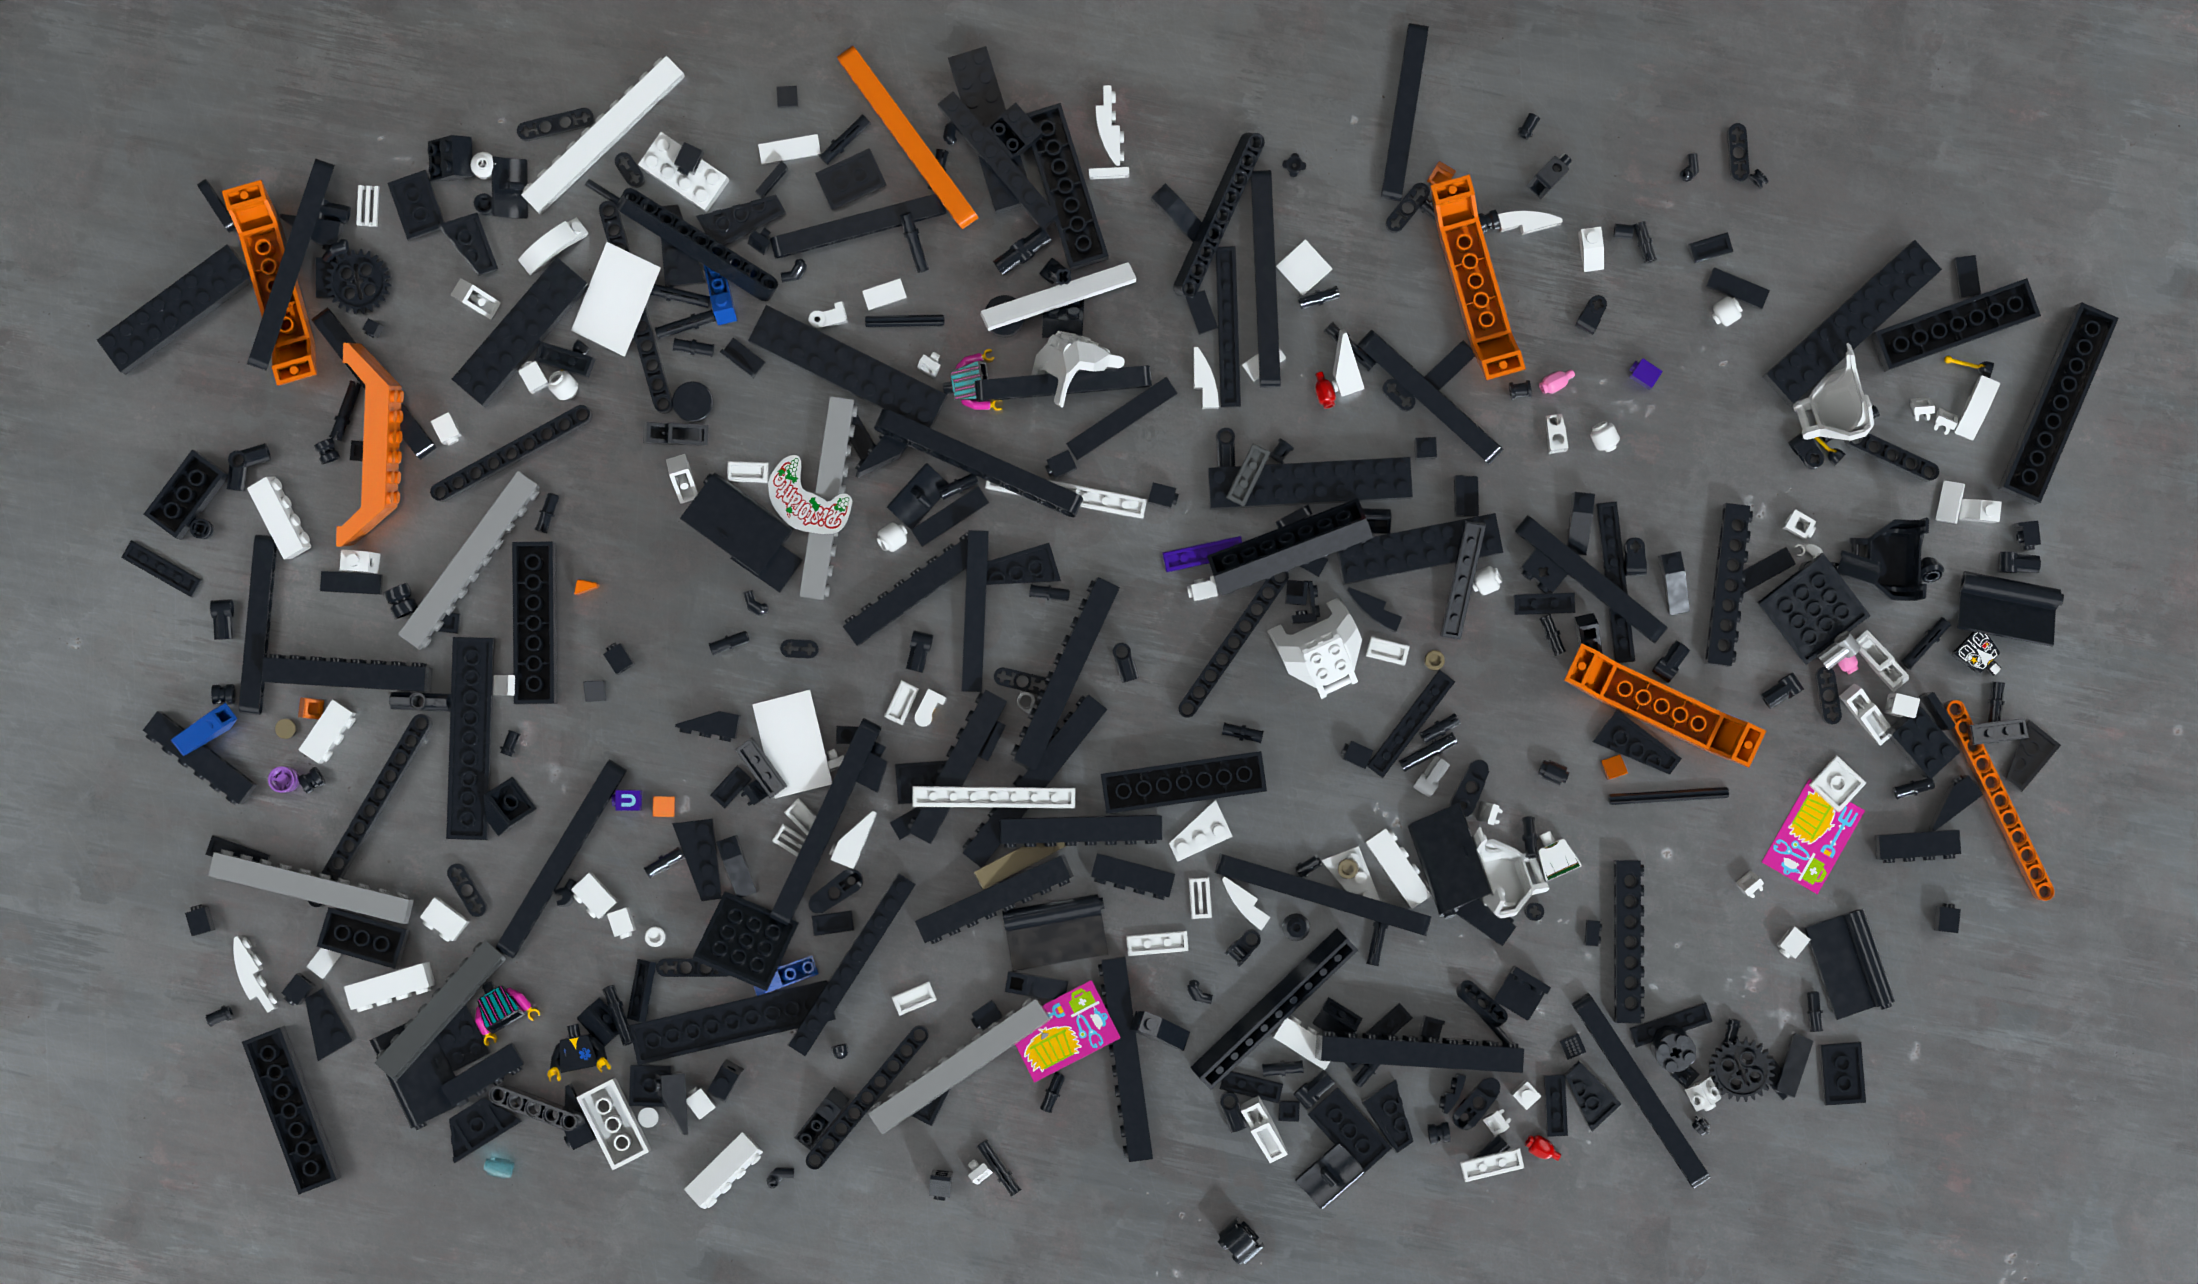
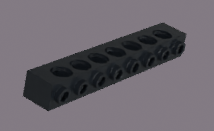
M1723 504L1705 664L1730 667L1736 661L1737 652L1734 651V643H1737L1739 638V631H1736V626L1741 620V611H1738L1744 595V592L1741 591V583H1744L1746 578V571H1743V566L1748 560V551H1745L1746 543H1749L1751 532L1748 531V524L1752 522L1753 511H1750V506ZM1733 520H1738L1741 523L1739 531L1733 529ZM1731 540L1738 542L1739 548L1737 551L1730 548ZM1729 560L1736 562L1737 567L1734 571L1729 570L1727 567ZM1727 580H1731L1734 583L1732 591L1725 588ZM1724 600H1729L1732 604V608L1729 611H1726L1722 606ZM1722 620L1729 622L1730 626L1727 631L1722 630L1720 627ZM1720 640H1724L1727 643L1725 651H1721L1718 648Z
M1614 860L1615 1023H1641V1019H1644L1645 1016L1644 1006H1641V998H1644L1645 995L1644 986H1641V978H1644L1645 974L1644 966H1641V958H1644V945H1641V937H1644V925H1641V917H1644V905H1641V897H1644V885H1641V877H1644V864H1641V860ZM1627 875H1632L1634 878V883L1631 886H1627L1624 882ZM1628 895L1634 898V904L1630 907L1626 906L1624 902ZM1631 915L1634 918V924L1627 927L1624 920L1627 916ZM1627 936L1634 938V944L1631 947L1625 945L1624 941ZM1628 956L1634 958V965L1632 967L1625 965V959ZM1632 976L1634 978V985L1627 988L1625 986V979ZM1628 997H1633L1635 1001L1631 1008L1625 1006V1000Z

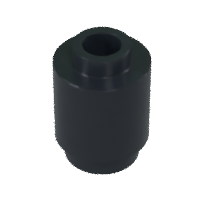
M1543 760L1538 775L1542 776V779L1560 786L1561 783H1566L1570 772L1567 771V767L1552 760Z

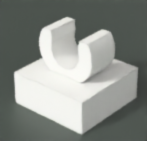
M935 352L930 357L923 355L917 369L934 379L941 366L937 363L940 355Z
M1930 397L1910 399V407L1916 421H1919L1920 414H1925L1926 420H1929L1930 414L1935 413V405Z
M1939 408L1936 413L1934 430L1937 431L1938 427L1943 425L1946 427L1944 434H1948L1950 429L1954 430L1958 424V415Z
M835 749L827 751L830 761L827 762L829 771L832 772L839 769L845 756L839 757Z
M1481 801L1476 820L1494 825V823L1499 824L1500 821L1496 820L1497 813H1502L1503 811L1499 809L1498 805Z
M1751 870L1736 882L1739 889L1748 897L1754 898L1753 892L1757 889L1763 891V881Z
M1504 1109L1497 1110L1483 1119L1494 1136L1506 1131L1510 1127L1508 1123H1510L1511 1119L1505 1120L1501 1115L1504 1113Z
M975 1159L968 1164L972 1169L968 1176L976 1185L993 1173L989 1166L985 1163L979 1165Z

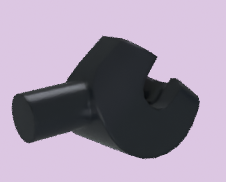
M569 878L564 887L554 891L555 895H562V899L556 901L557 906L567 907L573 903L574 897L572 896L573 892L571 889L576 884V881Z

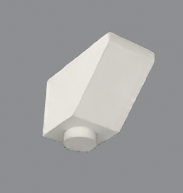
M1601 227L1581 229L1578 232L1583 271L1604 270V244Z
M461 278L451 293L452 297L490 320L501 304L495 298Z
M682 454L666 459L669 476L680 504L694 500L698 490L686 455Z
M1962 499L1958 520L1985 523L2000 522L2002 502Z

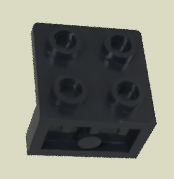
M1513 966L1495 996L1494 1001L1528 1021L1544 994H1548L1551 987L1520 968Z

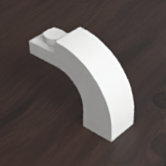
M577 217L569 222L564 221L533 243L518 260L531 276L544 269L562 250L585 238L588 235V231Z

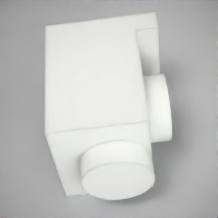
M1795 509L1789 514L1782 529L1805 540L1807 537L1811 538L1815 532L1816 527L1814 525L1816 521ZM1798 522L1802 523V530L1797 529L1796 525Z
M1214 576L1209 577L1210 581H1206V578L1194 580V584L1187 586L1189 598L1193 597L1194 601L1217 597L1218 593Z

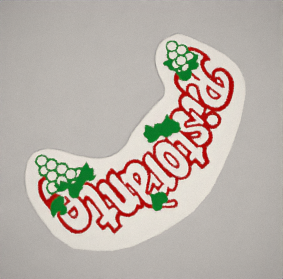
M790 455L784 458L774 469L768 482L769 496L773 507L781 518L793 528L811 533L833 534L839 532L845 526L851 511L852 498L848 494H839L827 502L823 498L805 491L801 485V460L799 456Z

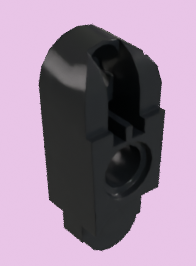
M1475 760L1470 763L1450 800V806L1462 801L1466 803V808L1463 809L1465 817L1470 816L1474 812L1490 772L1488 771V764L1484 760ZM1469 781L1474 782L1476 785V789L1472 793L1466 790V784Z
M847 869L810 897V910L814 913L822 914L859 891L863 885L862 874L856 869ZM849 877L855 878L854 884L848 883ZM831 887L839 889L840 895L838 898H832L829 895Z
M1493 1077L1484 1078L1454 1109L1452 1120L1458 1128L1469 1130L1476 1126L1497 1099L1501 1087L1499 1081ZM1482 1097V1106L1474 1107V1098ZM1464 1113L1468 1115V1119L1465 1121L1460 1118Z

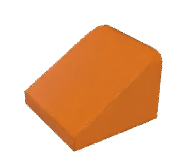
M1439 161L1427 182L1434 185L1451 180L1456 170Z
M578 579L574 594L580 595L597 589L599 584Z
M301 697L298 717L319 719L323 714L324 700Z
M1620 754L1601 760L1607 780L1628 774Z
M653 796V817L675 816V797Z

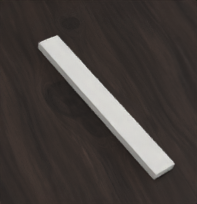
M1129 262L1070 281L1068 285H1058L982 310L980 315L988 331L1134 283L1137 278Z
M1048 480L1081 495L1083 501L1080 507L1140 519L1144 517L1147 502L1145 498ZM986 481L985 489L1016 494Z
M913 786L912 807L1075 808V788Z

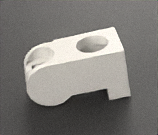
M842 301L834 303L835 309L824 312L819 310L813 311L808 318L810 325L814 329L821 330L848 323L844 303Z
M1562 414L1545 416L1548 454L1566 452L1569 447Z
M928 689L915 714V722L922 727L930 725L933 720L932 714L938 703L944 705L947 698Z

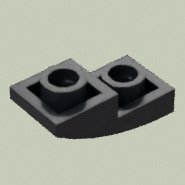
M1456 1073V1078L1452 1077L1450 1089H1453V1093L1445 1092L1444 1096L1440 1097L1439 1108H1442L1443 1113L1448 1114L1458 1101L1465 1084L1466 1075Z

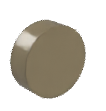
M1432 650L1425 655L1424 663L1430 670H1439L1445 663V657L1440 651Z
M281 719L275 726L277 736L282 739L292 738L297 730L296 724L290 719Z
M1346 858L1338 865V873L1345 879H1351L1359 872V865L1354 859Z

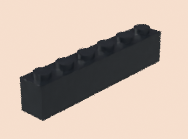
M157 711L143 729L147 734L145 737L153 743L158 742L163 746L161 749L168 755L174 754L178 757L177 761L186 768L189 766L195 770L193 774L199 779L208 780L211 783L209 786L218 793L220 791L227 795L225 798L234 805L236 803L243 804L257 784L205 744L183 756L171 740L185 729L164 712Z

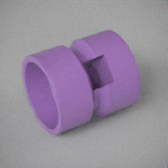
M276 767L269 773L268 784L275 792H292L299 785V774L292 767Z

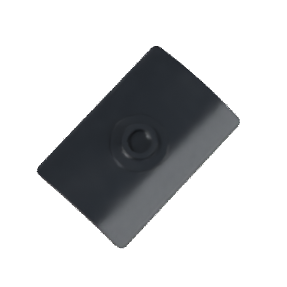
M493 156L492 216L527 219L528 202L521 194L524 193L523 189L528 184V161L526 159Z
M926 463L888 504L887 508L908 528L913 529L940 500L942 495H940L938 488L949 483Z
M1336 1143L1296 1178L1295 1182L1312 1198L1320 1209H1323L1358 1179L1365 1170L1344 1146Z

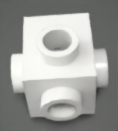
M1711 1077L1697 1081L1685 1089L1696 1111L1702 1109L1709 1111L1716 1107L1715 1103L1721 1099Z

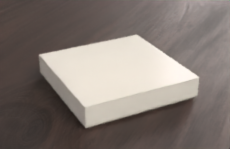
M1306 239L1276 266L1279 272L1302 296L1332 270L1331 266Z
M1836 755L1813 779L1809 786L1839 813L1866 782Z

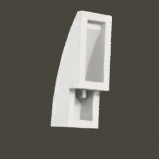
M1512 211L1498 214L1501 226L1500 232L1520 227L1521 235L1558 226L1563 222L1560 217L1536 211Z
M1194 347V389H1202V409H1219L1218 392L1211 368L1200 349Z
M1983 375L1977 378L1954 434L1971 441L1974 440L1992 404L2000 382Z
M1868 630L1856 639L1861 647L1860 655L1893 692L1909 680V675Z
M1855 683L1852 684L1839 697L1864 729L1881 746L1889 739L1885 732L1891 726L1863 689Z
M1223 876L1222 882L1233 903L1253 925L1262 931L1270 916L1254 906L1258 899Z
M1257 1096L1242 1103L1241 1112L1251 1127V1133L1269 1163L1288 1155L1279 1132L1261 1098Z

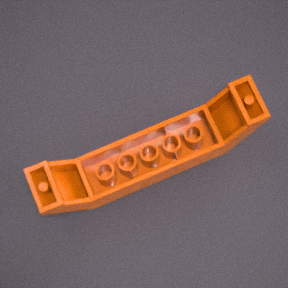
M1470 174L1431 185L1438 235L1470 346L1486 381L1525 370L1521 351L1510 328L1479 221L1475 191Z
M262 180L223 190L222 193L226 208L240 238L261 316L263 317L287 241L282 224ZM298 280L296 281L272 353L271 367L277 386L317 375L315 340Z
M343 343V363H348L365 384L361 508L342 526H337L336 546L338 547L355 545L394 511L400 502L398 484L401 481L399 463L402 460V453L399 451V446L403 437L402 431H400V423L403 421L401 403L404 400V392L402 386L360 343Z
M1582 643L1564 681L1596 700L1704 751L1748 768L1766 733V730L1714 709L1619 664Z

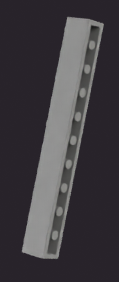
M831 396L815 495L827 502L839 494H845L846 485H843V479L848 476L849 471L846 459L851 456L852 445H849V438L854 437L855 425H852V419L857 417L858 405H855L854 400ZM809 532L800 597L825 600V596L829 597L831 585L827 584L828 576L832 577L834 565L830 563L831 557H835L837 545H834V537H838L839 532L833 534Z
M519 471L516 472L398 633L400 637L419 650L429 645L432 640L430 636L434 631L438 632L444 624L442 620L445 615L449 616L456 607L454 603L458 598L462 599L468 591L466 589L468 584L475 582L480 574L478 572L482 565L485 567L492 558L490 554L494 549L498 550L504 542L502 540L506 533L509 534L516 525L514 523L518 516L521 518L527 511L526 505L530 500L534 501L540 491H538L539 486Z
M221 849V853L214 852L208 874L210 877L402 924H408L414 900L409 899L408 894L397 892L396 895L388 894V889L377 887V890L369 889L370 885L364 883H357V886L351 885L350 880L338 878L335 881L330 879V875L319 873L318 876L310 875V870L299 868V871L291 870L292 866L279 864L278 867L272 865V861L260 859V862L252 860V856L241 854L240 857L233 856V852Z
M1028 999L1021 1004L1023 1006L1022 1009L1017 1012L1014 1009L1005 1015L1006 1019L1003 1022L999 1023L996 1021L990 1025L987 1033L983 1035L980 1032L971 1039L973 1042L968 1046L963 1044L955 1049L956 1054L949 1058L948 1055L938 1061L939 1065L934 1069L932 1067L927 1068L921 1073V1078L915 1080V1078L904 1084L905 1089L900 1092L896 1090L888 1095L889 1100L883 1104L880 1101L871 1107L872 1111L868 1114L881 1134H885L1050 1021L1051 1017L1038 999Z

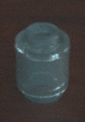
M491 1155L490 1159L486 1158L484 1171H487L488 1176L501 1179L511 1178L515 1162Z

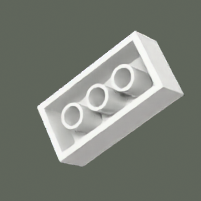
M660 132L638 164L639 167L702 211L708 213L730 180L726 175L701 160L695 175L689 173L686 176L679 173L674 162L682 146Z
M425 962L344 986L350 1010L357 1009V1012L373 1008V1003L381 1006L393 1002V997H396L398 1001L411 997V992L414 991L416 995L431 991V986L436 985L430 962Z
M616 1077L576 1097L612 1170L652 1150Z

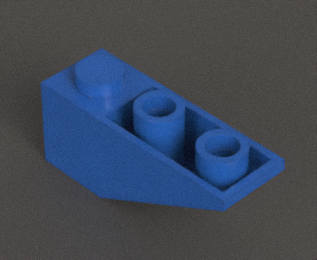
M704 265L713 313L718 326L737 321L728 280Z
M224 703L200 718L171 741L179 752L185 756L230 730L238 718L228 705Z
M811 955L779 966L768 991L753 986L756 995L766 994L818 975L813 956Z

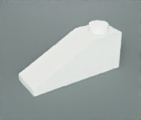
M1344 329L1339 331L1333 368L1334 380L1331 381L1334 391L1338 392L1341 396L1364 389L1347 332Z
M872 811L842 837L837 844L833 843L829 855H832V861L855 869L877 812Z

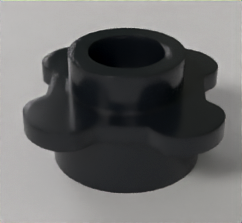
M1293 153L1288 160H1284L1282 163L1283 168L1290 172L1289 175L1291 177H1296L1298 172L1306 169V163L1302 162L1297 153Z
M1696 1115V1119L1692 1123L1693 1128L1701 1136L1705 1133L1709 1135V1122L1704 1117L1700 1118Z

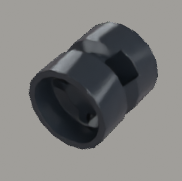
M408 583L398 585L383 593L388 604H393L390 610L394 619L412 614L418 607L415 599L410 598L411 589Z

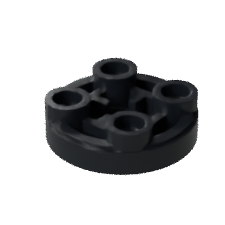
M686 382L676 389L672 400L673 408L676 414L683 420L698 422L706 419L713 408V396L710 390L702 383Z

